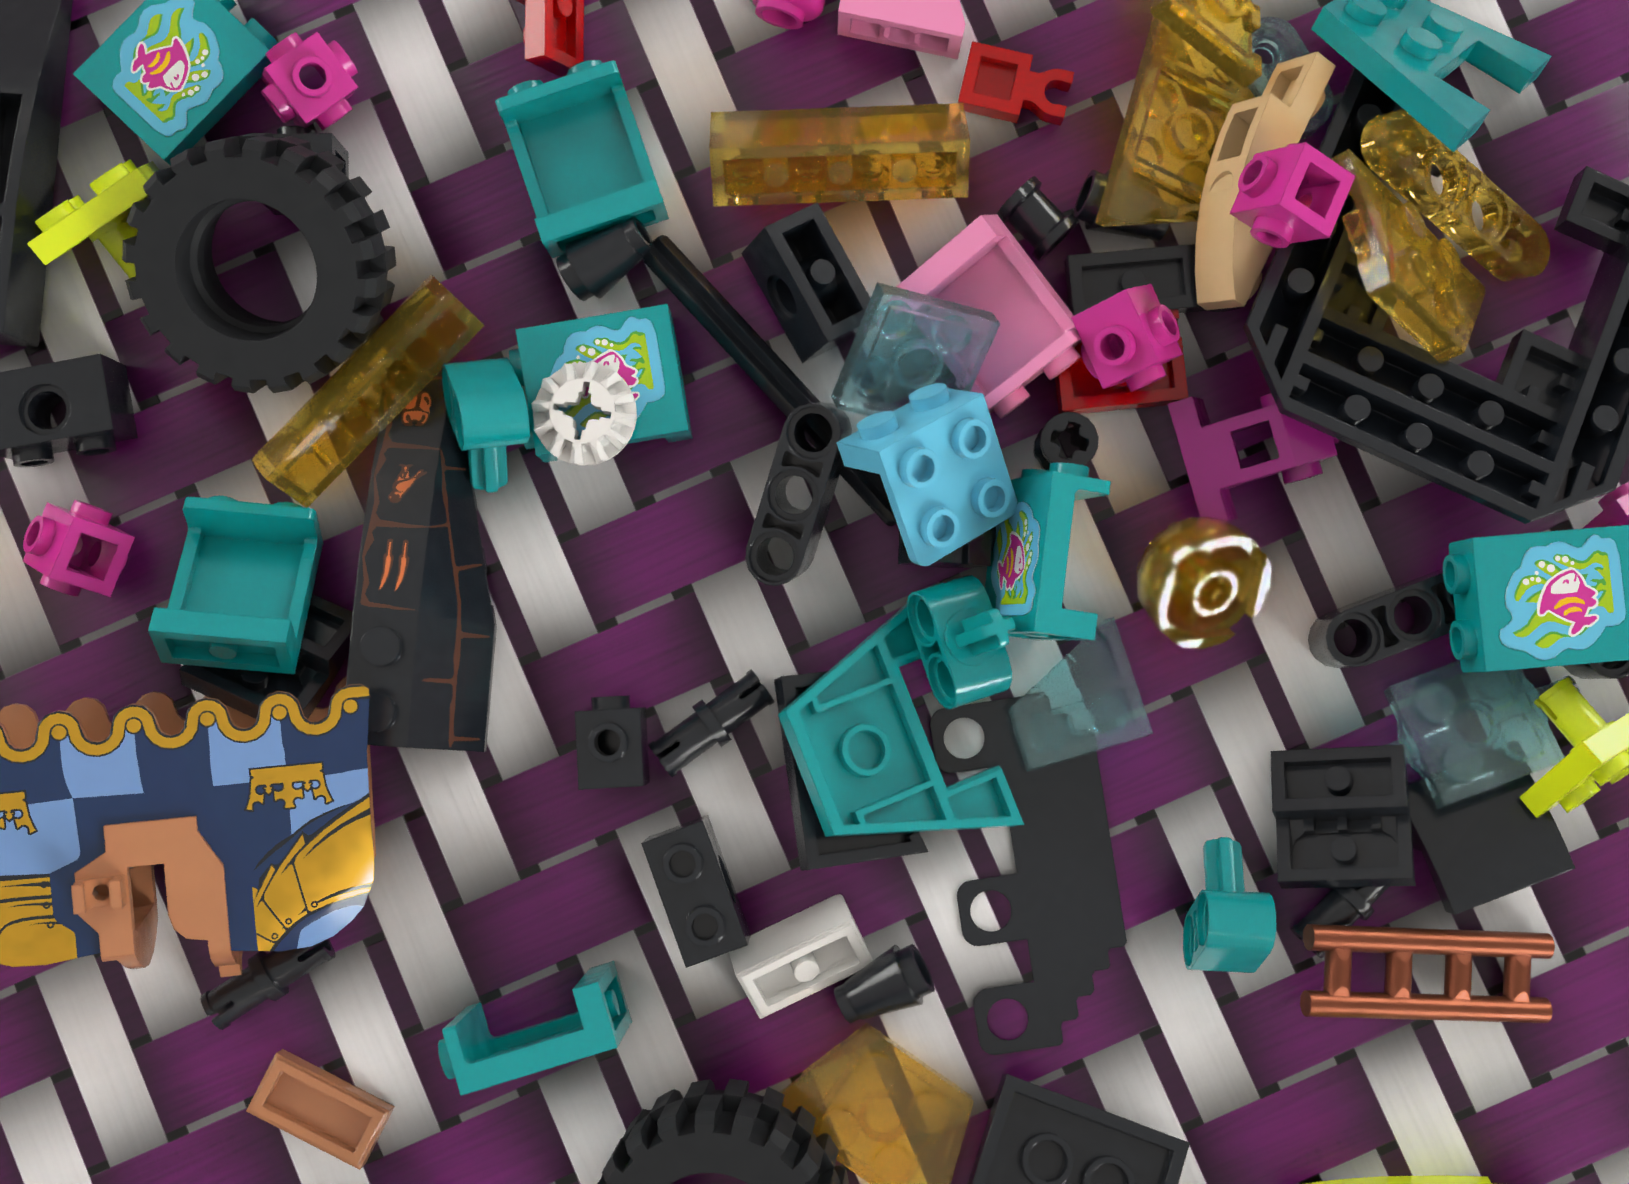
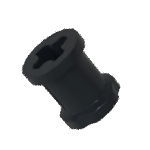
M1033 176L1012 194L999 209L997 215L1003 223L1009 222L1034 247L1032 255L1038 261H1041L1069 235L1079 223V220L1073 214L1065 216L1040 191L1042 182L1036 176Z
M1064 412L1055 415L1039 431L1034 441L1033 453L1043 470H1049L1050 463L1057 462L1086 465L1093 459L1098 449L1099 436L1094 424L1087 417L1076 412ZM1063 431L1071 434L1070 443L1079 448L1067 459L1059 456L1060 446L1051 442V440H1056Z

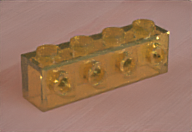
M963 103L711 112L709 152L714 207L968 197L970 136Z

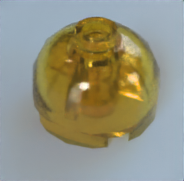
M1190 517L1172 523L1159 532L1145 548L1137 567V594L1145 613L1160 632L1182 648L1205 649L1224 643L1236 635L1230 627L1237 623L1244 614L1250 619L1254 618L1261 609L1271 584V563L1268 556L1260 550L1257 542L1235 525L1218 518Z

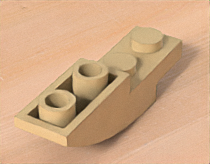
M1318 51L1278 63L1262 96L1232 104L1208 166L1200 201L1196 231L1197 304L1205 310L1243 307L1261 284V271L1273 247L1253 238L1250 234L1251 227L1229 213L1239 192V177L1254 155L1286 147L1288 144L1299 143L1309 120L1323 105L1326 96L1324 90L1336 66Z

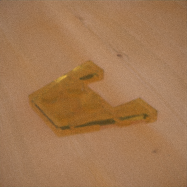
M866 1023L805 1069L800 1077L780 1091L785 1094L782 1106L793 1113L799 1106H803L816 1118L813 1129L816 1137L823 1133L829 1134L839 1150L837 1161L868 1183L951 1184L974 1103L972 1096L870 1024Z

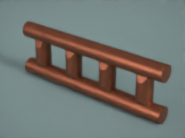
M1307 924L1304 928L1303 942L1305 948L1308 951H1325L1323 991L1304 990L1301 994L1300 1007L1305 1017L1548 1023L1552 1018V1005L1549 999L1546 997H1530L1531 958L1550 959L1554 954L1555 943L1549 933ZM1352 952L1385 953L1384 992H1351ZM1413 954L1445 955L1444 994L1411 993ZM1472 956L1504 957L1503 996L1471 995Z

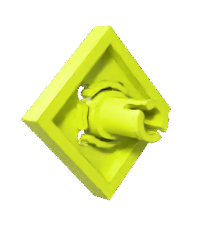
M131 159L124 163L121 162L89 184L97 194L90 201L84 203L80 196L77 195L69 201L67 199L37 219L35 223L43 233L28 242V246L42 263L47 265L88 237L92 242L98 239L129 278L135 277V264L126 263L122 260L123 240L137 236L138 232L137 228L128 224L127 218L133 203L144 200L149 196L145 193L143 185L155 171L160 169L153 161L138 168Z
M1569 677L1553 685L1534 701L1537 708H1541L1573 746L1565 758L1519 797L1536 818L1558 804L1569 813L1600 791V788L1594 781L1600 786L1607 782L1614 784L1629 774V713L1615 722L1610 721L1606 723L1577 690Z

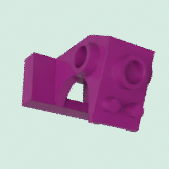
M1271 393L1259 398L1262 406L1261 409L1210 424L1204 399L1191 396L1167 404L1203 527L1215 526L1238 519L1230 488L1278 473L1282 474L1285 485L1323 474L1321 462L1338 455L1335 444L1339 442V439L1281 414ZM1270 423L1280 458L1243 468L1233 434Z

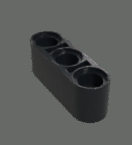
M818 402L798 406L789 414L784 423L746 547L745 560L748 570L755 579L765 585L778 586L790 582L808 570L814 559L843 466V460L836 442L852 433L849 417L840 407L832 403ZM813 414H820L825 417L832 428V439L823 450L812 447L805 438V424ZM793 476L802 477L812 488V502L806 510H799L793 507L787 500L786 485ZM773 537L782 538L792 547L794 559L789 570L779 569L769 560L767 553L768 544Z
M1443 569L1325 613L1316 619L1308 635L1309 648L1315 659L1323 665L1333 668L1365 666L1449 634L1450 626L1453 621H1456L1454 597L1445 587ZM1400 600L1409 603L1414 610V625L1407 633L1399 629L1394 619L1395 607ZM1342 622L1352 627L1357 639L1354 650L1348 656L1340 653L1334 642L1335 630Z

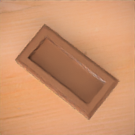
M281 1049L275 1054L246 1112L360 1170L366 1164L395 1106Z

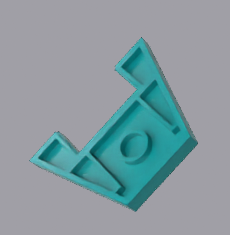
M1333 0L1323 6L1311 28L1313 32L1452 152H1455L1476 133L1490 112V109L1442 79L1466 61L1520 94L1539 77L1552 57L1428 0Z
M907 604L778 714L825 837L1024 825L1003 770L999 765L985 769L950 785H945L899 669L901 666L921 659L910 627Z

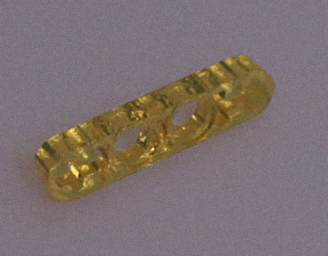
M1399 109L1368 121L1361 136V152L1370 169L1494 277L1501 281H1514L1535 277L1544 271L1550 257V242L1545 230L1458 150L1452 152L1404 109ZM1433 164L1440 170L1443 180V189L1440 195L1436 193L1431 182L1430 172ZM1474 201L1480 205L1483 213V227L1481 231L1477 229L1473 220L1472 206Z

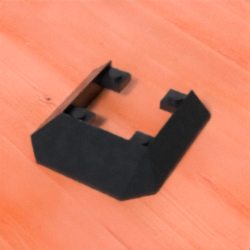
M1353 67L1318 150L1355 175L1350 191L1330 238L1290 243L1286 248L1276 249L1243 327L1279 412L1524 524L1616 490L1629 454V185L1588 166L1574 177L1554 230L1604 252L1569 347L1567 349L1523 329L1511 339L1496 381L1490 380L1382 331L1405 275L1350 251V248L1388 156L1438 178L1449 167L1454 152L1359 70Z

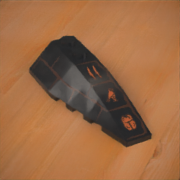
M391 368L375 448L360 546L346 686L362 684L369 688L367 745L486 752L497 624L494 606L491 605L486 575L488 569L484 547L481 544L476 514L478 508L475 489L470 483L468 450L461 451L448 418L443 394L442 371Z

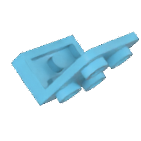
M944 383L930 384L915 390L909 395L910 402L895 411H883L865 417L858 422V431L836 442L844 466L880 474L908 557L912 563L921 566L933 564L1015 514L1017 498L984 394L949 389Z

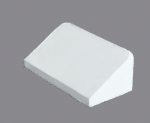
M841 894L834 895L752 934L747 946L729 952L735 975L760 1019L856 974L873 961L849 907Z

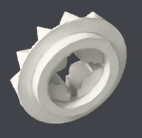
M592 360L587 363H564L561 369L550 377L542 379V385L537 397L531 403L534 431L545 448L558 459L580 466L603 463L621 452L631 439L637 420L636 402L628 384L616 371ZM586 387H589L588 393L591 395V404L594 408L601 410L604 414L611 415V417L588 420L586 429L582 430L581 439L578 440L579 432L576 430V421L573 417L566 415L558 409L559 407L567 408L568 405H579L582 395L586 393Z

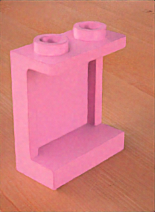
M997 214L980 215L883 297L898 318L906 316L912 318L965 390L983 393L989 413L994 411L1000 419L1031 397L1025 386L1044 372L1048 379L1052 380L1081 357L1075 349L1082 341L1071 318L1074 315Z

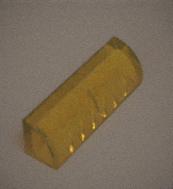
M430 274L252 457L254 465L267 481L308 508L378 436V433L385 429L442 370V365L449 363L485 325Z

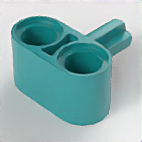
M507 357L443 364L442 385L447 414L461 451L468 450L470 483L474 489L485 490L487 493L497 492L500 487L505 486L508 482L506 446L529 442V415L523 388Z
M966 575L911 592L907 600V615L930 687L938 702L945 709H953L1004 692L1010 688L1012 668L1005 646L1009 644L1008 632L1015 630V622L1012 617L1003 619L999 609H992L987 592L979 579L973 575Z
M1229 837L1207 840L1203 846L1206 890L1200 891L1187 912L1184 921L1183 955L1185 966L1188 970L1254 973L1274 947L1276 938V909L1273 897L1270 893L1245 892L1242 847L1239 842L1233 841Z

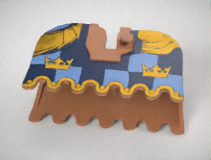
M347 676L343 677L336 685L335 693L331 696L330 705L325 708L316 707L308 719L303 714L299 700L291 693L283 691L268 694L259 704L257 719L225 705L219 699L207 696L195 701L187 710L186 718L184 719L178 714L173 699L166 693L157 691L144 694L135 704L122 707L113 716L112 721L105 705L98 699L89 697L75 700L66 711L58 710L49 713L41 721H39L36 711L26 704L15 703L3 707L0 711V964L11 967L48 965L100 953L102 962L117 960L125 968L129 969L147 967L150 965L154 953L158 925L154 875L156 864H164L168 916L173 929L186 939L208 940L210 959L215 967L219 966L221 978L242 975L243 951H287L311 947L336 935L364 907L374 880L376 857L371 753L370 745H367L369 688L362 684L346 686Z

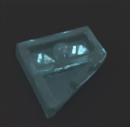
M1114 617L1104 619L1096 627L1095 640H1083L1008 711L1027 772L1145 738L1153 733Z

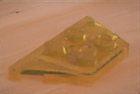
M1164 0L1155 8L1095 222L1103 227L1198 222L1200 201L1208 166L1232 104L1256 98L1240 78L1230 73L1225 59L1214 45L1207 41L1200 46L1177 17L1184 9L1176 0Z
M1350 149L1333 157L1331 160L1355 175L1348 194L1353 197L1356 210L1342 216L1349 241L1357 255L1358 268L1367 295L1440 364L1465 353L1486 294L1485 286L1461 263L1459 255L1451 242L1446 238L1438 240L1426 227L1423 217L1415 205L1411 202L1403 204Z

